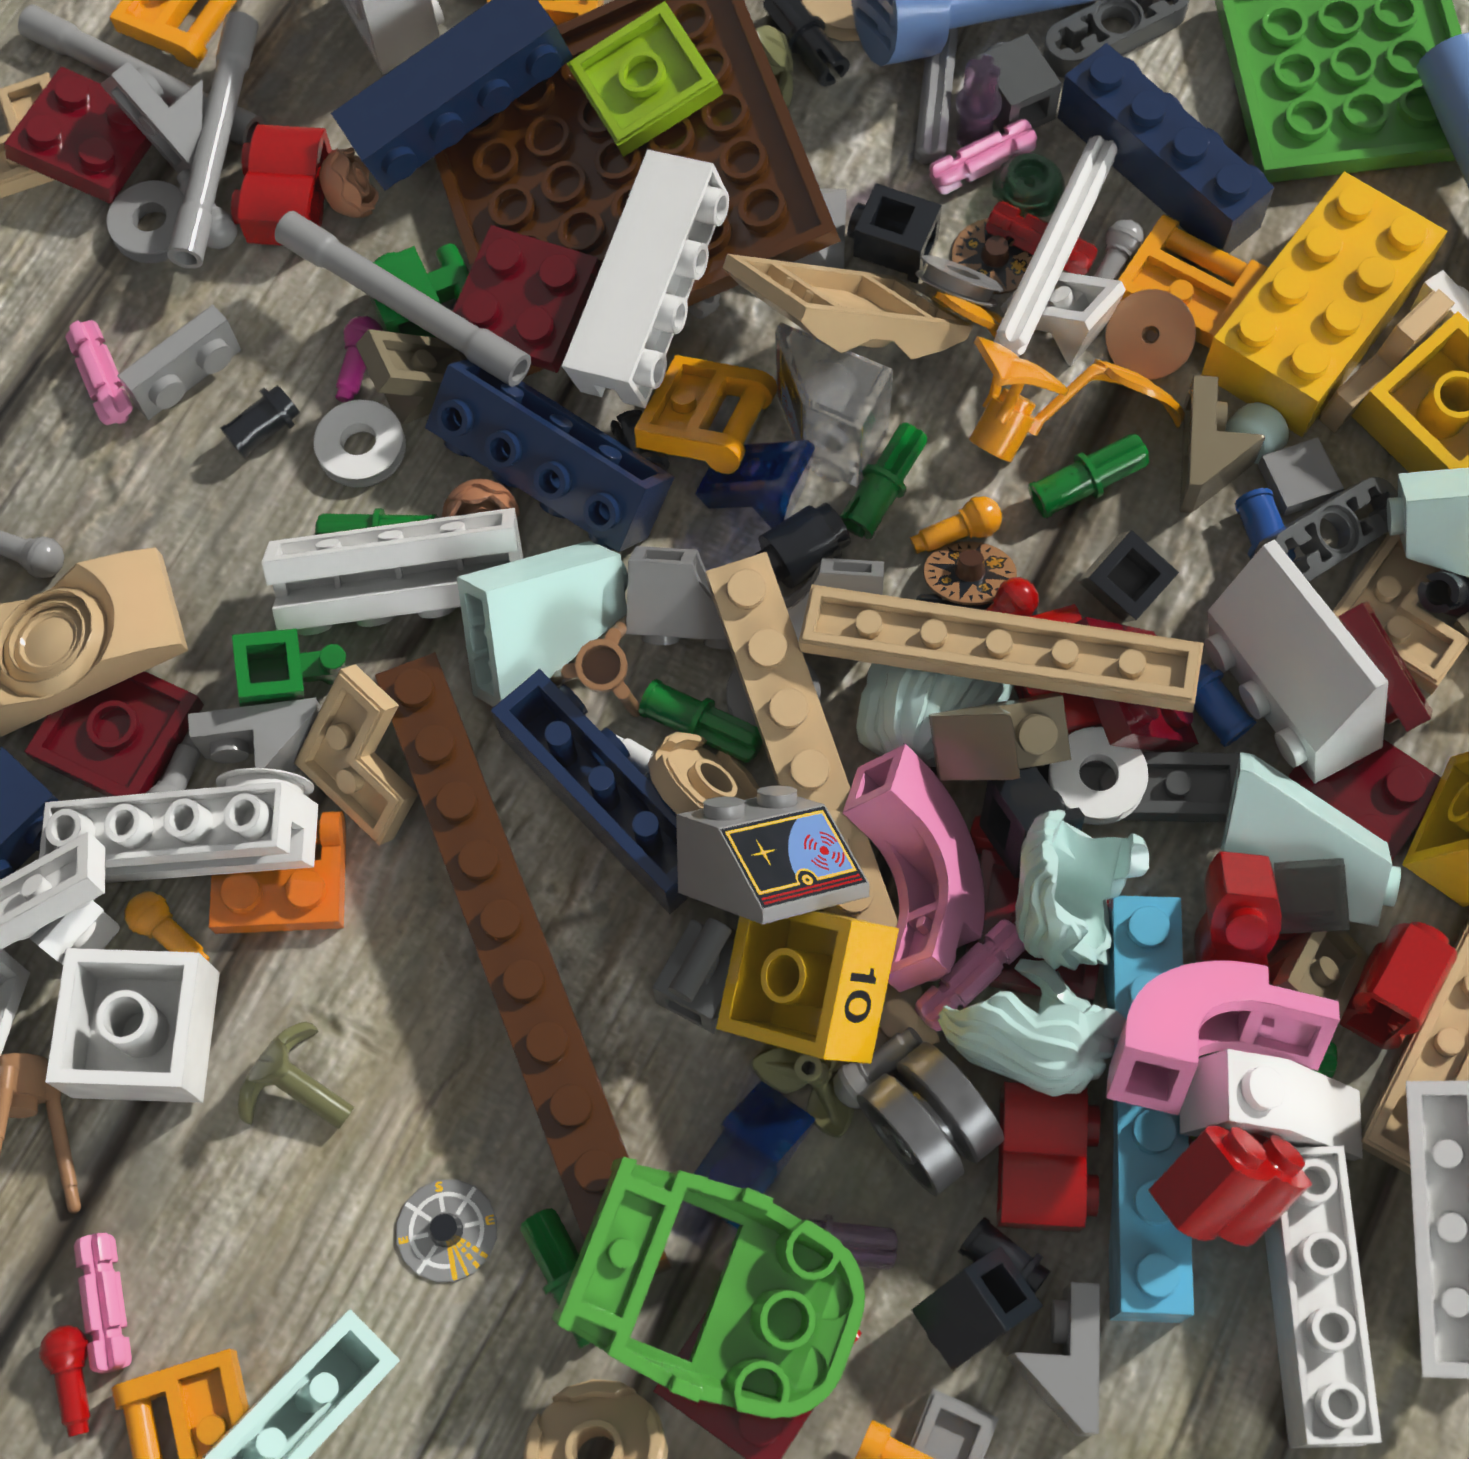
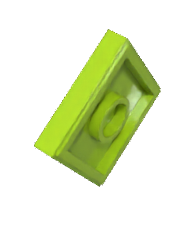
M666 1L566 63L623 157L723 95L717 79Z

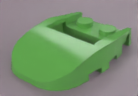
M624 1156L615 1159L610 1168L612 1173L558 1308H555L553 1313V1321L565 1330L572 1331L594 1344L624 1365L668 1388L670 1392L697 1403L700 1399L734 1407L739 1412L762 1417L789 1418L808 1412L823 1402L834 1390L844 1372L864 1313L865 1289L863 1278L851 1252L842 1245L838 1238L808 1219L801 1220L774 1204V1198L748 1187L742 1189L710 1180L708 1177L680 1170L668 1172L637 1165L636 1159ZM682 1201L739 1224L689 1361L630 1338Z

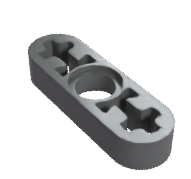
M1100 0L1053 24L1046 34L1043 57L1056 76L1064 78L1065 74L1105 43H1108L1120 55H1123L1175 29L1184 21L1190 0H1160L1154 4V0ZM1172 1L1173 5H1169L1167 2ZM1110 17H1119L1128 21L1132 28L1124 33H1113L1105 29L1102 22ZM1061 45H1065V46H1066L1065 49L1060 50V46H1061ZM1080 47L1079 52L1075 53L1073 49Z
M1370 477L1344 489L1263 539L1258 544L1255 554L1263 545L1274 539L1286 554L1289 550L1299 546L1304 556L1294 560L1293 563L1309 582L1388 532L1387 498L1398 497V492L1390 482L1383 478ZM1370 503L1373 511L1367 518L1359 521L1354 511ZM1322 518L1331 522L1337 531L1338 544L1336 549L1328 546L1321 536L1320 522Z

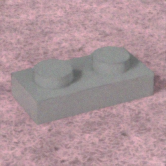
M211 305L117 376L134 405L149 420L161 410L176 405L182 399L185 392L209 374L217 373L225 368L231 358L241 351V348L228 320L214 305Z

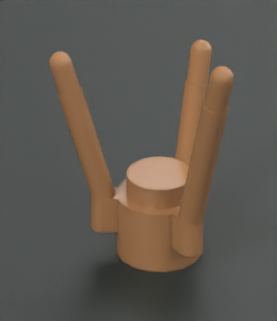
M625 615L607 631L604 639L592 640L582 646L576 655L575 663L564 665L562 669L553 674L550 680L556 686H559L570 680L580 679L582 684L593 692L607 693L612 691L624 708L633 717L640 716V713H638L639 703L624 683L628 664L626 655L619 646L622 637L627 631V615Z
M28 1053L3 1054L0 1057V1154L8 1118L36 1116L38 1114V1105L45 1104L67 1209L70 1213L76 1214L81 1209L77 1188L78 1183L61 1105V1092L45 1082L48 1059Z

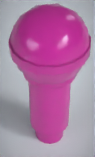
M356 316L350 319L343 330L346 354L336 383L338 390L335 396L338 401L343 403L353 401L354 396L359 393L366 371V366L356 343L368 329L383 331L382 326L369 316Z

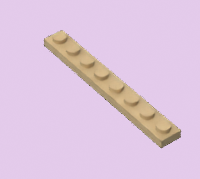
M767 552L707 570L706 581L777 785L794 787L797 789V796L825 804L869 882V897L824 908L821 911L897 928L898 921L869 839L843 814L851 788L803 653L800 652L798 639ZM888 982L874 1052L896 1033H903L909 1027L913 1028L920 1035L923 1042H929L932 1045L940 1042L937 1031L926 1025L915 1011L916 1001L923 995L921 985L899 993Z

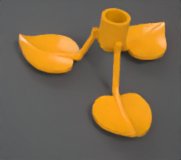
M936 291L931 298L942 307L950 308L961 316L986 327L992 336L996 337V331L1003 319L996 312L946 292ZM977 336L973 342L991 370L993 378L989 394L982 405L985 407V410L969 440L976 446L1002 460L1012 462L1027 433L1029 432L1037 436L1044 423L1085 385L1093 380L1122 384L1157 399L1168 411L1177 428L1184 420L1185 412L1171 395L1156 386L1149 379L1127 368L1095 359L1092 365L1066 387L1044 368L1031 361L1020 359L1014 352L994 341ZM1028 384L1059 393V395L1034 417L1031 413L1036 404L1021 396L1020 393L1024 385ZM1011 385L1010 389L1003 388L1001 392L1002 386Z

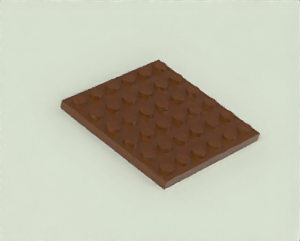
M613 0L558 25L557 28L573 58H576L666 1L717 79L723 95L623 157L567 64L559 68L552 77L542 80L512 101L505 110L494 114L465 134L458 143L447 147L434 156L470 267L472 268L490 225L598 257L602 265L647 149L714 163L729 194L727 216L721 226L715 227L708 245L709 257L705 273L701 279L694 281L687 299L688 307L739 285L722 268L727 254L794 262L840 242V237L745 1ZM530 365L525 377L539 372L543 368Z

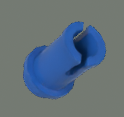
M1268 488L1251 490L1235 501V509L1241 517L1251 544L1248 550L1250 560L1254 557L1255 550L1263 539L1284 527L1274 501L1273 492ZM1296 548L1289 550L1287 553L1292 562L1296 558L1294 551Z
M1206 663L1200 666L1194 709L1221 740L1220 743L1223 747H1227L1246 734L1257 722L1247 714L1237 699L1223 684L1221 679L1224 677V673L1220 669L1213 671Z

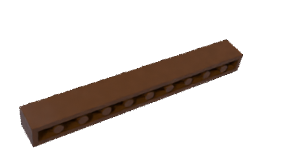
M434 652L378 673L375 677L379 687L399 705L392 718L393 726L585 1241L612 1173L610 1168L613 1161L623 1156L629 1158V1155L447 679ZM665 1249L654 1276L672 1269Z

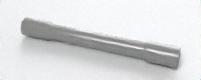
M36 5L27 6L19 17L18 31L22 36L60 55L70 56L108 76L112 75L128 60L136 70L139 67L144 68L162 87L164 96L161 98L168 106L192 87L78 30L74 24ZM203 92L202 122L209 94ZM237 105L229 139L242 146L245 142H251L256 126L258 124L264 125L263 119Z
M240 11L229 12L225 16L215 57L217 65L202 122V130L197 142L183 204L177 211L167 252L171 262L184 268H198L203 264L213 222L211 214L244 74L250 66L259 28L255 18Z
M289 211L278 222L275 229V240L279 244L313 265L326 268L463 353L470 362L511 387L516 386L526 376L531 365V356L490 330L479 328L340 243L336 236L299 213Z

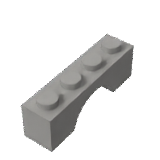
M636 546L628 560L626 634L642 635L643 642L654 645H671L678 643L679 638L704 639V645L711 648L730 649L706 581V569L698 550ZM821 558L808 582L795 593L783 598L798 642L811 584L882 595L884 561Z

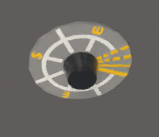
M458 1179L436 1180L419 1188L405 1202L397 1220L396 1242L403 1261L417 1275L434 1282H456L474 1274L489 1259L497 1240V1218L490 1200L476 1186Z

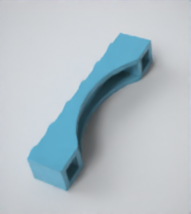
M1119 895L1112 898L1108 905L1109 927L1113 939L1109 948L1111 962L1108 965H1103L1107 1007L1116 1010L1125 1019L1135 997L1147 983L1168 970L1183 966L1181 897ZM1113 1100V1185L1108 1249L1110 1320L1181 1323L1194 1315L1192 1237L1181 1233L1174 1227L1148 1190L1189 1147L1188 1135L1180 1134V1112L1179 1115H1173Z

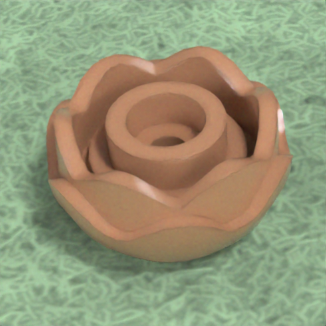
M353 147L332 150L324 159L319 171L320 185L329 205L335 212L350 218H364L373 213L372 210L375 209L374 205L379 199V193L369 183L370 171L360 157L355 156Z
M476 478L468 480L452 490L444 502L442 517L515 508L516 517H519L520 511L515 497L505 486L493 480Z

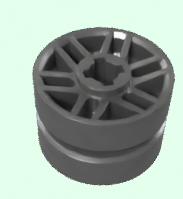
M924 1041L897 1063V1071L902 1083L888 1074H883L857 1095V1101L873 1129L901 1165L925 1190L934 1196H938L964 1174L963 1164L958 1153L969 1161L978 1163L1004 1141V1134L994 1114L964 1074L938 1048Z

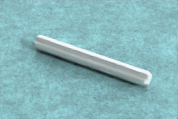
M1100 135L1088 140L996 331L997 335L994 342L1008 348L1017 356L1024 354L1112 167L1118 151L1113 140L1105 141Z

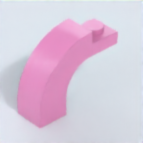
M904 744L857 768L843 810V814L880 850L895 880L899 898V919L897 924L899 931L888 982L899 993L928 981H937L950 973L956 960V949L981 938L985 914L981 868L966 823L954 800L938 777L923 760Z
M1206 961L1168 970L1147 983L1132 1002L1110 1063L1107 1098L1179 1115L1198 1066V1057L1226 1049L1289 1059L1309 1069L1318 1071L1340 1021L1339 1001L1269 985L1268 966L1253 963Z

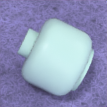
M1260 402L1248 403L1240 408L1226 423L1225 432L1261 434L1265 436L1255 461L1256 464H1259L1263 455L1283 449L1289 440V428L1285 418L1278 410L1268 404Z

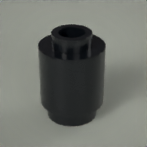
M823 503L816 508L808 505L760 535L758 540L761 550L756 552L755 555L767 552L777 583L781 581L788 588L792 589L814 574L821 558H841V550L851 544V538L844 522L829 504Z

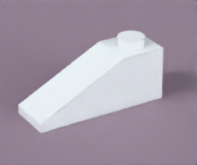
M1231 1049L1198 1058V1066L1180 1110V1134L1198 1137L1208 1126H1220L1229 1130L1232 1127H1239L1249 1134H1259L1268 1138L1273 1134L1278 1135L1294 1147L1344 1146L1345 1159H1363L1359 1090L1284 1058Z

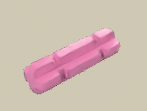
M1019 119L1003 127L1004 134L1001 135L999 131H995L957 150V157L955 158L949 154L931 163L929 166V176L938 193L948 194L963 186L961 180L966 179L967 182H972L1010 163L1009 156L1011 155L1018 159L1034 151L1037 147V136L1028 120Z
M77 320L71 323L69 326L70 331L66 333L65 338L72 354L77 357L74 360L88 394L92 400L96 401L93 403L99 420L105 425L125 423L129 419L128 415L133 411V406L126 390L120 388L123 385L117 376L119 374L107 345L102 344L105 342V339L98 324L92 320L83 323Z
M1006 919L999 921L985 935L984 944L977 942L952 966L950 973L940 978L941 981L938 988L932 985L916 1001L915 1011L926 1025L935 1031L942 1030L938 1019L940 1018L939 1013L945 1005L958 1010L957 1007L959 1006L965 1008L1002 973L1003 963L1010 965L1025 951L1024 943L1019 939L1016 926Z
M108 1233L86 1235L75 1241L74 1253L76 1268H82L84 1275L78 1278L85 1334L90 1333L93 1339L92 1342L87 1344L89 1366L93 1372L109 1373L129 1366L132 1361L129 1337H124L121 1329L127 1327L120 1271L115 1272L112 1265L118 1262L116 1241Z

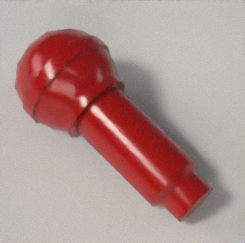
M1012 577L1000 584L995 597L992 599L993 603L985 610L1030 617L1038 607V591L1027 579Z
M71 1325L59 1326L48 1332L41 1341L39 1358L49 1370L50 1375H54L61 1421L67 1428L68 1437L90 1432L88 1420L91 1417L82 1367L86 1366L85 1361L88 1356L87 1344L89 1340H87L85 1334L79 1328Z

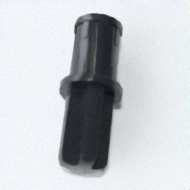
M764 0V10L781 32L785 34L791 53L800 55L817 77V81L821 86L828 87L837 82L825 65L826 62L833 66L841 78L847 73L850 62L825 33L826 26L822 18L812 16L801 0Z

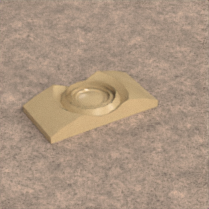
M727 254L722 267L743 288L807 333L840 353L847 352L858 346L883 348L894 341L913 360L946 350L967 340L973 327L892 275Z
M156 547L125 551L76 563L51 589L33 595L27 600L0 604V737L188 651L163 555Z

